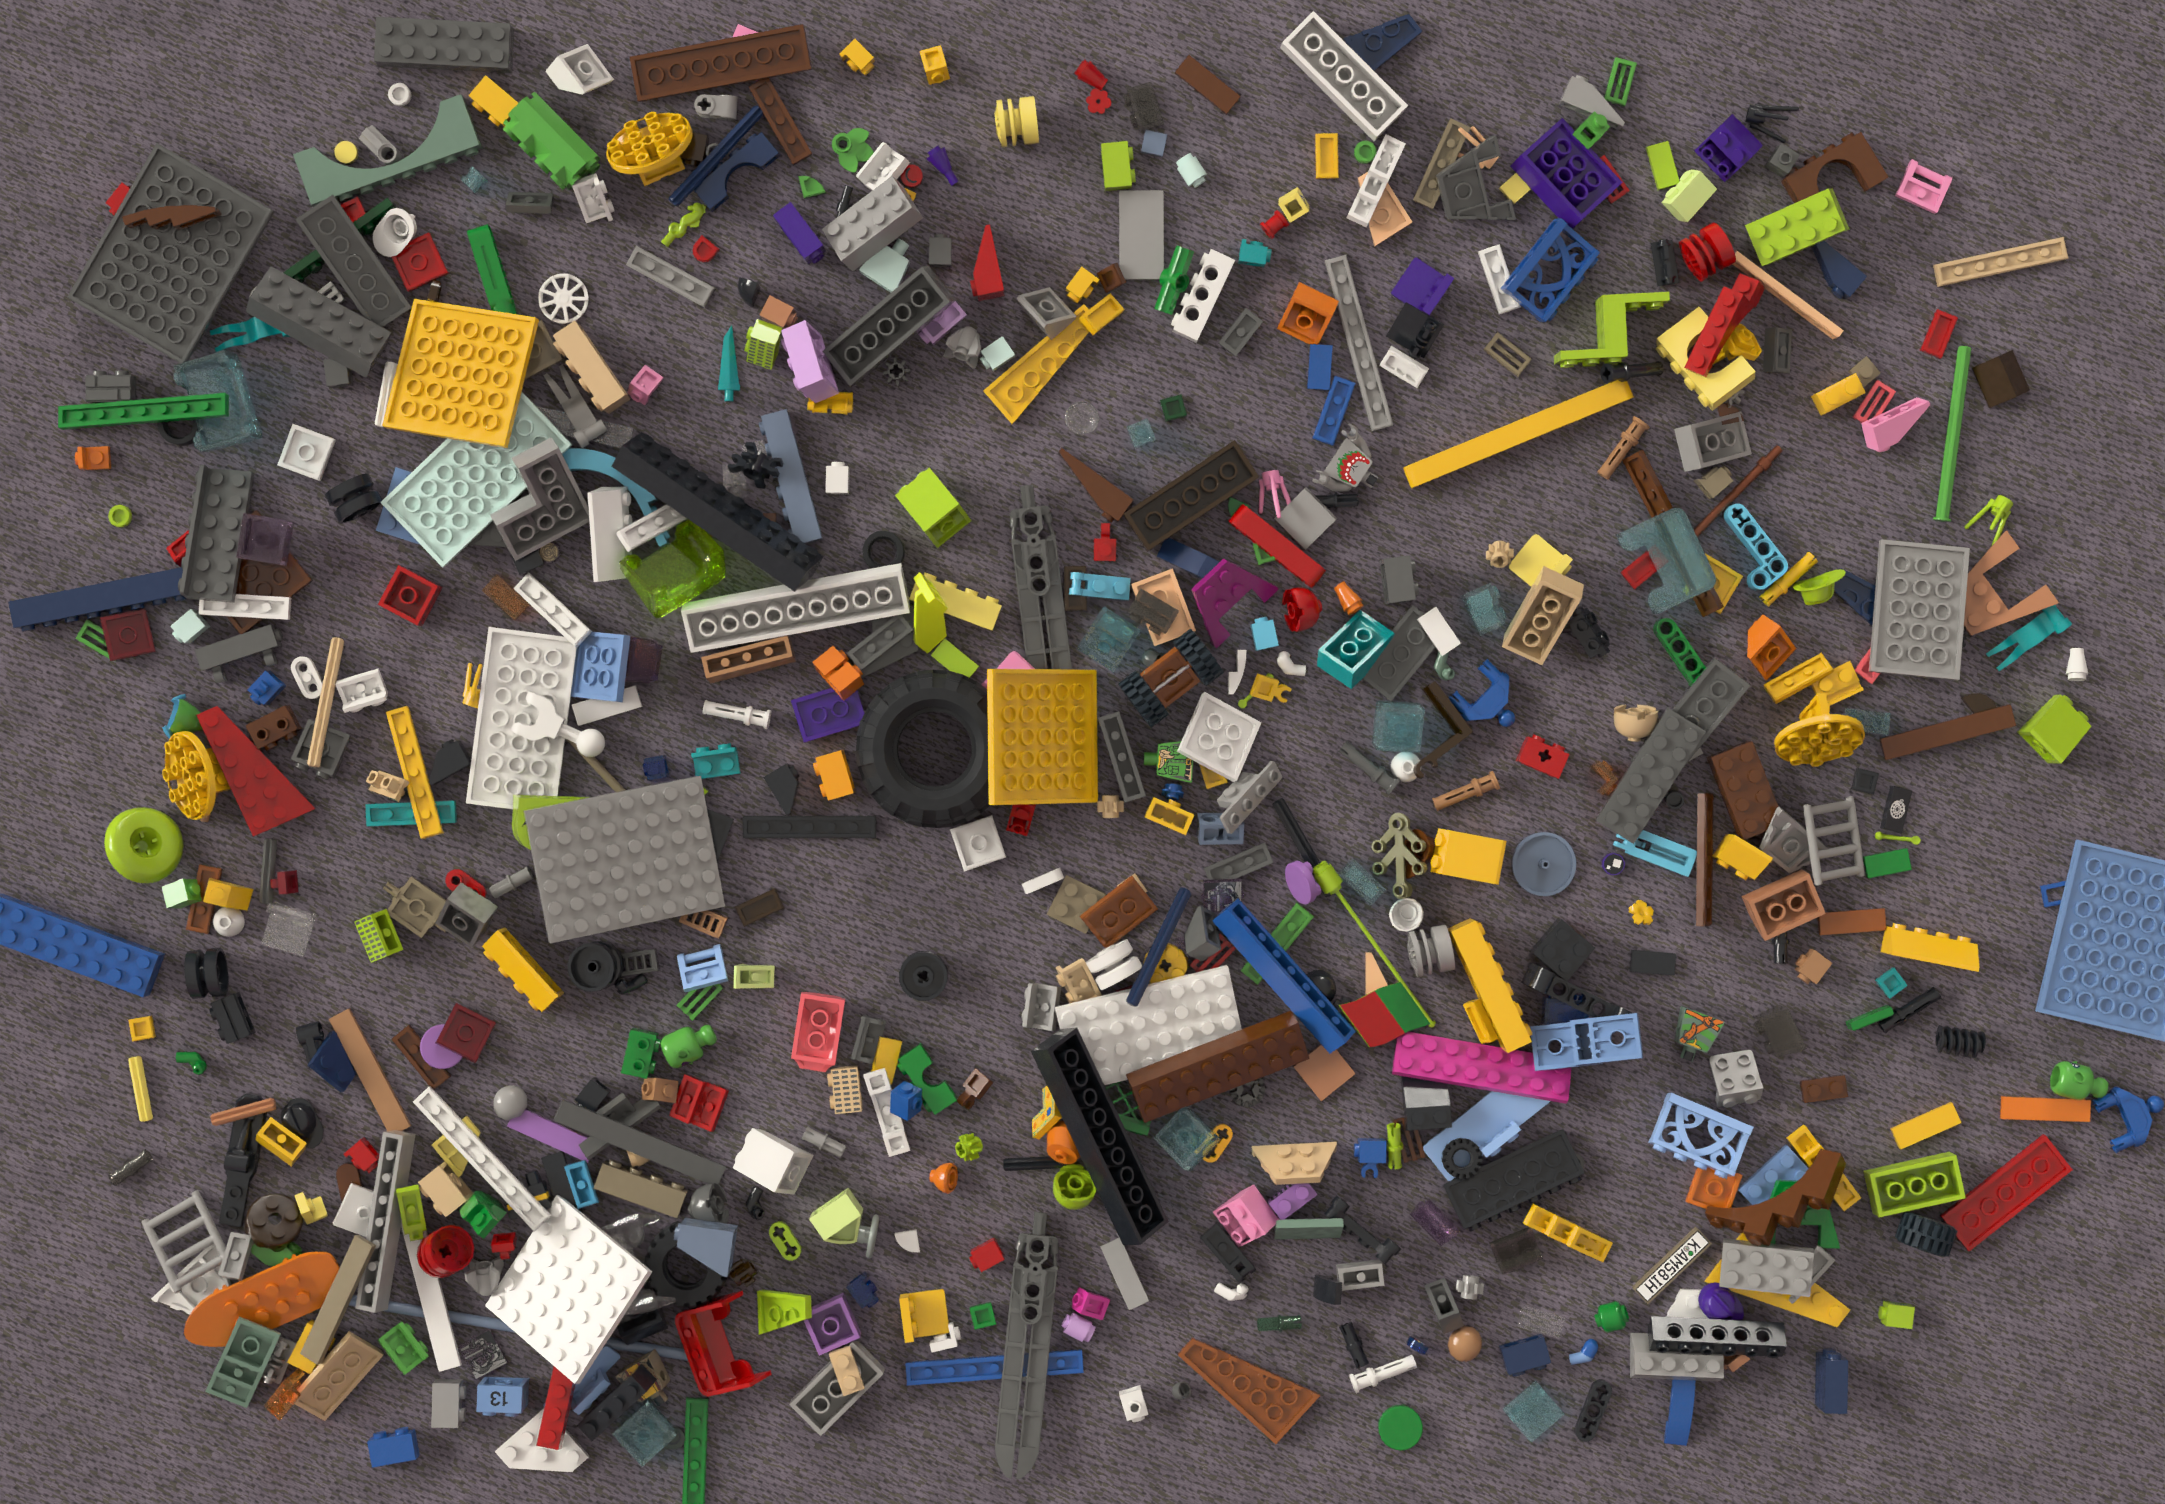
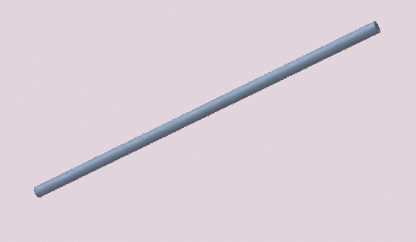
M353 1295L349 1306H356L357 1295ZM389 1301L388 1310H385V1312L425 1318L422 1306ZM448 1310L452 1323L516 1333L501 1319ZM610 1337L606 1342L612 1349L642 1354L656 1349L660 1357L688 1361L685 1350L681 1348L638 1341L626 1345L622 1339Z

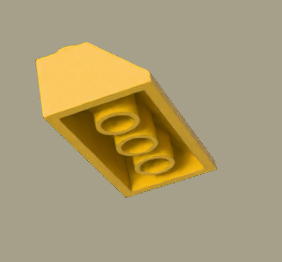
M1893 923L1892 927L1886 926L1881 946V952L1979 972L1978 944L1970 943L1971 938L1958 936L1957 940L1949 939L1950 934L1936 932L1934 936L1927 934L1928 930L1915 927L1913 932L1906 930L1905 925Z
M505 927L497 930L482 946L485 949L484 955L490 961H496L500 966L498 969L501 974L506 978L510 977L515 982L514 988L520 994H526L530 999L528 1003L536 1011H545L564 994V991Z

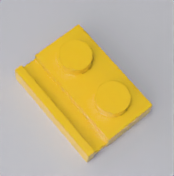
M1851 661L1833 668L1834 672L1811 685L1815 694H1826V699L1830 706L1864 690L1859 683Z

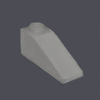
M1578 75L1576 77L1572 76L1569 79L1559 105L1587 117L1595 111L1597 114L1606 117L1607 124L1617 130L1623 127L1625 122L1592 84L1588 83V79Z

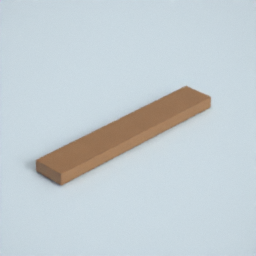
M349 1008L330 1018L329 1021L337 1033L387 1131H403L412 1126L351 1009Z

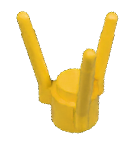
M469 663L462 703L478 708L481 689H478L477 686L483 665H478L473 685L470 687L472 663Z

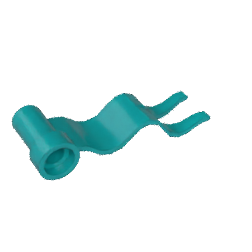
M252 317L245 322L228 324L210 330V335L228 332L247 333L223 342L214 348L215 352L233 346L253 343L261 338L281 333L283 337H290L256 317Z
M2056 605L2042 609L2043 612L2011 634L2002 643L1987 652L1986 655L1990 657L2017 642L2019 643L2014 651L1996 668L2000 671L2054 631L2059 634L2072 625L2071 621L2062 615Z

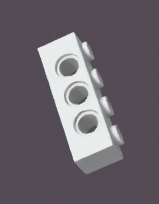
M1213 249L1210 250L1209 254L1204 252L1199 263L1203 267L1199 274H1194L1189 284L1193 288L1190 294L1185 293L1180 305L1184 307L1181 314L1176 313L1171 325L1174 326L1172 332L1197 343L1235 262L1234 259ZM1214 270L1217 273V278L1212 281L1208 280L1205 277V272ZM1198 290H1204L1207 292L1208 298L1204 301L1198 300L1195 293ZM1195 310L1198 313V319L1195 321L1189 320L1186 317V312Z

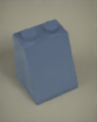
M684 1218L681 1223H678V1227L676 1226L674 1240H678L677 1247L721 1276L728 1277L732 1270L738 1225Z

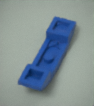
M1672 1380L1668 1421H1666L1664 1439L1666 1444L1687 1446L1694 1407L1696 1382L1694 1380Z

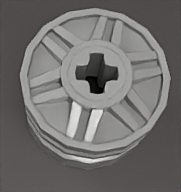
M1445 924L1431 927L1430 938L1426 937L1423 929H1419V940H1417L1414 931L1408 932V955L1417 977L1423 976V966H1425L1427 974L1431 975L1432 964L1435 963L1440 973L1455 970L1452 943Z

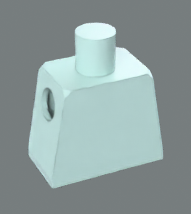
M898 238L892 249L886 246L867 260L859 269L860 273L891 293L901 285L909 267L910 261L903 256L909 245Z

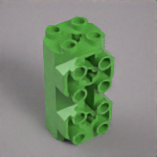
M533 92L531 95L534 98H523L510 111L508 116L511 119L509 122L505 119L503 130L515 143L518 140L521 141L519 146L531 159L534 156L537 157L534 161L546 174L552 173L551 179L562 190L565 188L569 190L577 180L586 177L589 173L591 175L600 168L601 165L598 163L600 158L536 92Z

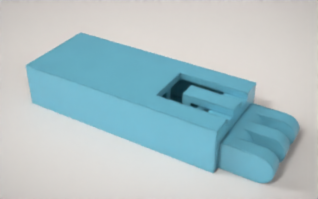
M1643 830L1638 838L1652 843L1647 852L1635 847L1645 848L1646 843L1639 841L1638 838L1633 844L1622 836L1616 835L1617 838L1624 841L1623 844L1614 841L1613 845L1624 849L1626 854L1689 877L1697 856L1696 850Z

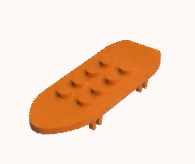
M307 1252L298 1256L293 1254L291 1259L288 1260L286 1257L282 1263L228 1287L225 1284L221 1290L216 1288L213 1294L203 1299L189 1315L184 1328L185 1338L196 1345L224 1347L239 1317L269 1329H274L320 1309L340 1266L331 1253Z

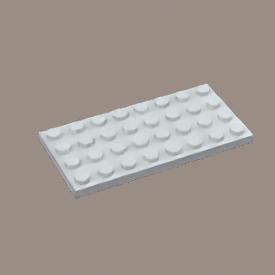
M494 627L488 628L466 798L467 804L513 809V795L558 796L565 738L557 736L556 739L544 737L540 740L531 741L514 733L512 727L515 723L531 726L539 720L540 713L538 708L528 703L526 699L528 692L552 700L556 706L557 713L565 718L564 724L567 725L577 647L565 637Z
M1227 965L1148 984L1137 1007H1133L1126 1002L1131 989L1055 1007L1060 1029L1078 1028L1104 1085L1127 1080L1126 1074L1242 1030Z

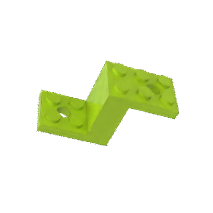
M1669 292L1602 295L1595 300L1598 349L1560 351L1554 355V365L1560 364V368H1572L1577 363H1582V367H1593L1600 362L1612 365L1621 363L1623 359L1628 357L1626 312L1637 311L1641 307H1646V311L1659 310L1660 307H1664V304L1670 301Z

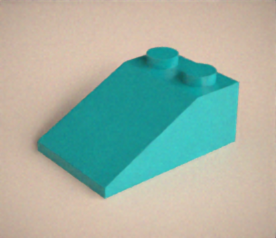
M1359 610L1318 650L1317 666L1352 689L1366 676L1395 633Z

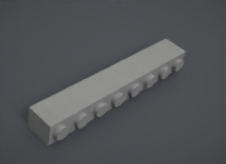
M398 1130L383 1132L366 1237L376 1247L360 1279L355 1309L373 1313L388 1310L402 1223L396 1189L407 1187L416 1134Z

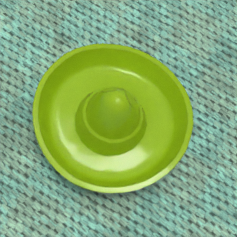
M146 807L128 809L111 821L105 833V851L111 865L123 877L137 883H154L164 879L176 869L182 858L184 842L178 825L168 815L156 809Z

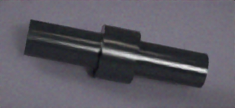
M844 186L841 201L837 203L836 211L838 212L836 218L851 207L849 202L853 187Z

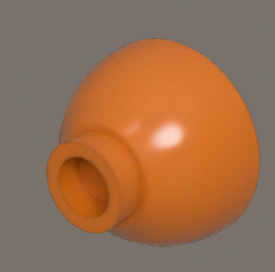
M944 1163L936 1170L932 1169L929 1177L930 1182L934 1183L940 1191L950 1194L957 1185V1167L954 1163Z

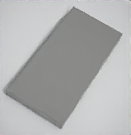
M1164 190L1119 191V268L1125 280H1159L1164 270Z

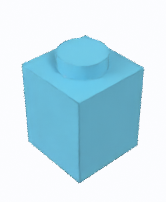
M1267 617L1254 619L1255 624H1251L1250 627L1255 650L1279 646L1274 621H1268Z

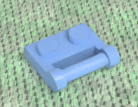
M721 944L713 945L714 948L687 955H684V953L677 955L685 992L728 981ZM716 957V960L687 967L688 963Z

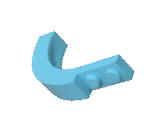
M570 448L562 454L570 471H595L618 480L634 496L644 516L657 510L656 506H651L652 503L658 501L657 497L611 467L615 457L599 451ZM668 530L655 537L661 548L670 544L668 539L671 536Z

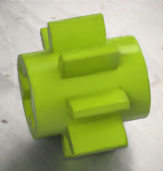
M974 1133L959 1136L960 1142H957L955 1145L957 1155L960 1158H964V1161L980 1158L978 1153L983 1149L981 1139L974 1136Z

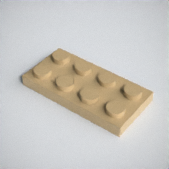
M348 1331L324 1358L322 1363L316 1367L290 1397L291 1402L326 1421L384 1355L382 1350Z

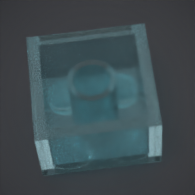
M1376 701L1372 744L1375 749L1420 753L1425 709L1420 703Z
M1188 1107L1180 1109L1154 1137L1160 1146L1183 1169L1192 1171L1221 1140Z
M648 1399L623 1421L612 1435L643 1467L674 1439L678 1432Z

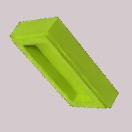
M1666 141L1646 147L1657 190L1676 186L1680 181L1669 142Z
M946 639L931 654L933 658L949 671L963 674L969 678L979 667Z

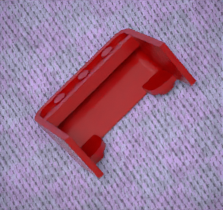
M743 1291L713 1298L704 1305L699 1304L698 1307L683 1310L675 1317V1325L697 1387L704 1396L709 1397L752 1387L772 1375L771 1370L754 1374L751 1365L746 1360L734 1359L721 1323V1319L726 1318L730 1314L729 1303L743 1296Z

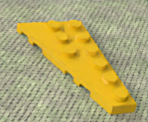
M1744 1232L1736 1239L1748 1241ZM1721 1260L1706 1278V1283L1720 1282ZM1816 1283L1811 1287L1810 1297L1800 1296L1793 1304L1788 1301L1791 1295L1729 1288L1735 1293L1834 1327H1838L1850 1312L1849 1308Z

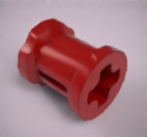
M1276 210L1269 220L1265 223L1261 222L1259 225L1266 235L1273 239L1274 235L1283 227L1287 228L1289 223Z

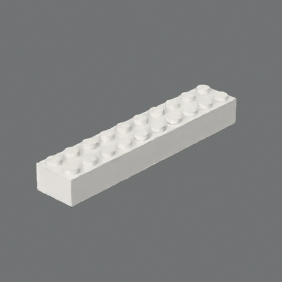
M902 563L808 580L795 592L785 585L686 602L683 603L681 613L690 652L693 653L910 613V602Z

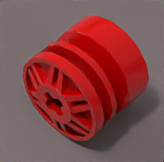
M1715 222L1699 230L1700 238L1695 234H1691L1689 239L1684 238L1679 241V248L1687 267L1701 282L1707 279L1708 275L1716 274L1715 266L1723 270L1736 262V255L1731 242L1722 228Z
M454 1225L444 1226L430 1233L421 1240L417 1249L419 1266L426 1274L435 1278L448 1277L469 1265L474 1255V1244L471 1236L463 1228Z

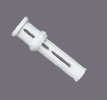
M708 700L704 702L703 714L743 721L747 726L754 724L763 726L764 729L769 728L771 710H756L752 706L741 708Z
M1413 1355L1375 1369L1366 1368V1371L1356 1375L1350 1374L1349 1377L1355 1393H1359L1360 1389L1371 1385L1375 1387L1378 1382L1416 1369L1417 1365Z

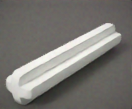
M394 362L385 363L375 418V425L383 427L382 424L398 365Z

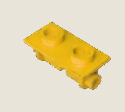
M839 392V394L814 403L809 398L807 410L812 411V413H827L828 409H832V413L848 415L853 410V393Z

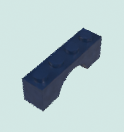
M762 132L758 135L755 133L750 136L743 148L740 149L738 147L729 154L730 158L724 163L719 162L712 170L713 172L708 177H705L694 189L695 193L711 212L715 211L729 199L727 182L735 170L743 166H755L764 170L780 157L778 151Z

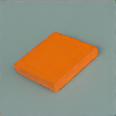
M1708 1167L1706 1170L1697 1168L1686 1202L1707 1209L1708 1206L1731 1208L1743 1175L1735 1173L1734 1177L1728 1176L1727 1179L1715 1175V1170Z

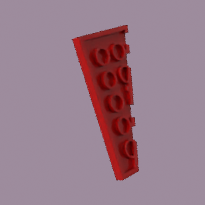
M218 706L196 715L253 837L315 810L314 806L257 749L250 739Z

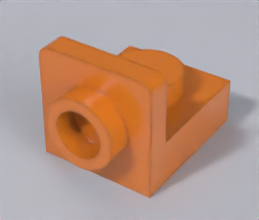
M109 446L77 447L78 452L75 453V463L79 469H111Z

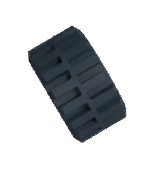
M1906 1211L1902 1214L1895 1238L1899 1242L1937 1256L1947 1257L1950 1255L1957 1230L1953 1226L1933 1218Z

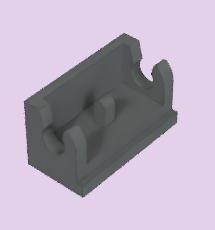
M862 1015L851 1059L873 1064L879 1036H883L887 1020Z

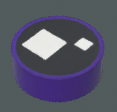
M1609 853L1604 856L1602 868L1607 874L1618 875L1624 870L1625 861L1621 855Z

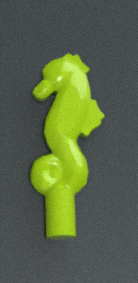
M694 203L687 206L688 210L693 212L684 215L680 223L672 222L668 227L669 233L661 242L668 247L675 238H681L685 235L688 226L690 228L699 227L700 219L706 213V206L704 204Z

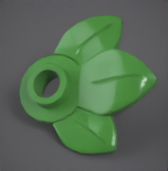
M854 128L847 134H837L832 140V148L839 155L840 165L849 172L855 173L858 168V162L868 161L874 153L872 148L865 143L869 135L867 130ZM846 141L847 147L840 148L839 143Z

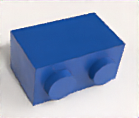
M408 1427L395 1429V1433L387 1434L386 1431L376 1432L367 1441L372 1468L416 1460L420 1455L415 1429L408 1430Z

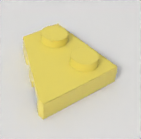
M468 1116L462 1119L464 1123L479 1138L481 1134L479 1129ZM442 1135L432 1146L459 1178L463 1174L468 1161Z

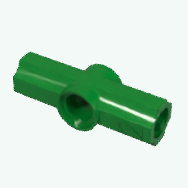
M1176 245L1169 268L1164 269L1160 275L1159 280L1162 288L1154 309L1173 315L1179 294L1184 292L1189 285L1187 272L1194 251Z

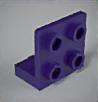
M1415 257L1391 291V295L1404 304L1407 302L1430 315L1454 278L1448 273L1443 276Z

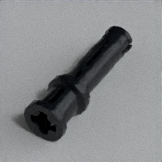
M1661 361L1631 365L1626 362H1621L1617 365L1606 363L1601 367L1600 375L1602 381L1608 384L1614 380L1626 382L1634 377L1660 376L1663 374L1664 369H1656L1657 367H1663Z

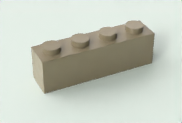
M613 1159L602 1163L593 1189L674 1218L679 1217L689 1191L684 1189L685 1186L683 1184L663 1182L664 1178L655 1174H651V1177L642 1174L643 1170L636 1167L624 1168L621 1162Z

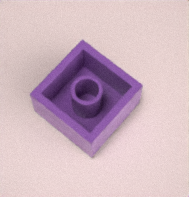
M844 1292L812 1306V1318L804 1320L819 1356L854 1341L861 1336V1331Z

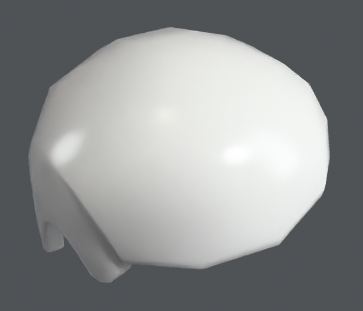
M1413 898L1397 900L1389 912L1392 925L1399 931L1409 932L1419 927L1424 916L1421 904Z

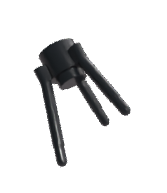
M1749 105L1745 122L1750 123L1749 128L1757 129L1785 143L1786 140L1760 126L1759 123L1763 124L1766 117L1787 121L1789 119L1788 116L1767 113V111H1798L1799 107Z

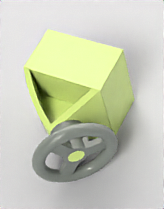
M849 1188L812 1212L809 1220L824 1241L836 1244L867 1243L866 1257L868 1259L872 1258L879 1225V1215L875 1214L873 1216L871 1227L862 1226L863 1208Z

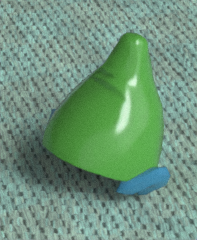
M186 694L176 696L171 700L174 703L173 711L167 726L162 727L169 739L177 732L189 731L193 733L203 730L196 716L201 712L191 703L184 700Z

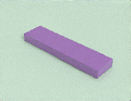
M526 1109L520 1117L511 1119L507 1125L511 1129L580 1160H586L587 1163L589 1162L579 1147L580 1143L589 1138Z

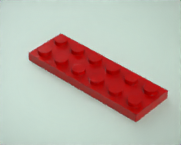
M2043 1134L1965 1195V1199H1960L1942 1213L1940 1217L1946 1224L1953 1226L1957 1230L1956 1238L1967 1251H1971L2073 1169L2048 1137Z

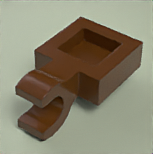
M975 1068L962 1086L966 1090L958 1097L957 1102L968 1110L971 1109L975 1103V1097L981 1100L994 1082Z

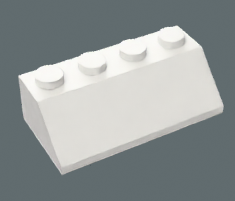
M600 487L588 492L594 582L628 578L635 571V560L632 559V551L628 552L616 535L619 530L632 524V516L629 514L631 495L627 491V487Z

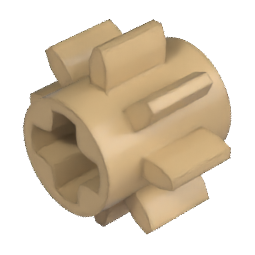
M1496 541L1493 544H1489V550L1486 551V560H1490V565L1497 568H1503L1511 564V558L1514 557V549H1509V543L1504 541Z
M1102 795V801H1097V812H1102V818H1119V812H1124V801H1119V795Z

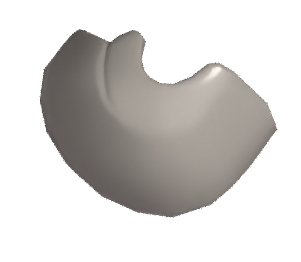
M505 1086L496 1093L493 1099L494 1111L498 1117L506 1121L520 1117L527 1108V1095L519 1086Z

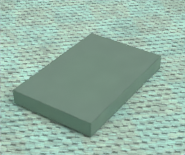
M1343 1219L1277 1220L1274 1229V1239L1340 1238L1344 1227Z

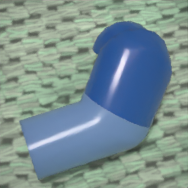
M1588 1339L1580 1352L1569 1354L1571 1365L1592 1361L1598 1351L1597 1341Z

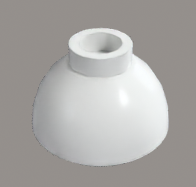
M1401 752L1393 758L1391 772L1395 778L1401 779V782H1411L1417 778L1413 768L1420 760L1411 752Z
M222 907L215 913L213 918L215 930L220 935L226 937L239 934L245 924L244 915L239 909Z

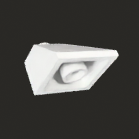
M588 44L557 56L546 70V73L558 89L582 95L614 80Z

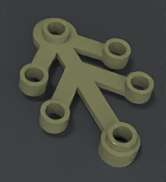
M1395 813L1389 819V829L1380 840L1373 841L1371 847L1375 853H1383L1387 849V844L1394 836L1395 845L1381 862L1373 864L1372 870L1376 875H1384L1389 865L1396 858V884L1393 886V894L1398 899L1409 898L1413 891L1411 884L1406 881L1405 859L1412 865V872L1415 875L1425 874L1427 865L1420 861L1404 844V836L1411 842V849L1415 853L1424 852L1426 842L1419 839L1410 829V820L1405 814ZM1397 820L1400 822L1399 828L1397 827ZM1418 842L1421 844L1420 850L1416 846ZM1378 843L1381 844L1380 850L1377 848ZM1379 865H1381V867H1382V871H1381V872H1379V870H1378V866H1379ZM1418 865H1421V872L1417 869ZM1399 887L1402 888V894L1399 893Z

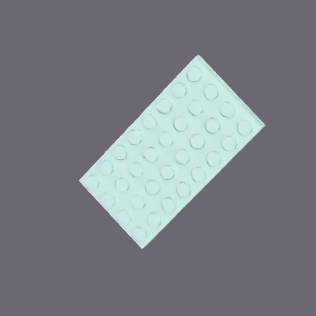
M521 392L508 448L446 439L385 497L381 504L441 567H445L493 521L490 514L510 505L527 489L512 460L514 456L551 437L562 454L572 444L532 401Z

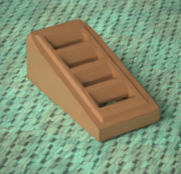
M711 910L702 911L703 915L699 925L695 923L699 912L693 914L691 921L687 920L689 914L680 917V923L720 939L728 917ZM708 915L711 916V918L706 928L703 927V925ZM715 919H718L719 922L715 931L711 930Z

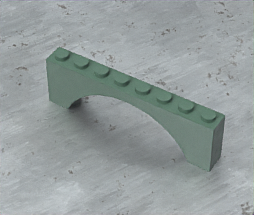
M460 94L440 102L436 122L426 140L409 156L391 165L371 169L348 167L328 159L315 147L293 154L310 203L314 207L332 194L340 202L349 201L353 198L352 195L360 192L362 195L371 193L376 186L382 185V187L393 185L396 179L403 177L405 180L416 176L415 173L418 171H432L437 168L436 165L443 162L446 165L458 161L457 157L466 155V157L474 156L483 147L466 100Z

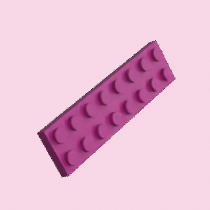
M1406 1032L1396 1038L1392 1074L1567 1104L1572 1067L1535 1071L1534 1057L1531 1052L1514 1050L1507 1053L1502 1047Z

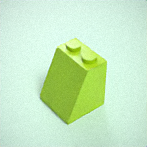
M930 468L920 472L911 483L903 486L895 495L936 548H939L971 522V519Z
M2054 695L2017 731L2047 763L2061 764L2091 728V725L2087 722L2089 720L2088 717L2081 711L2077 712L2072 707L2073 702L2065 695Z

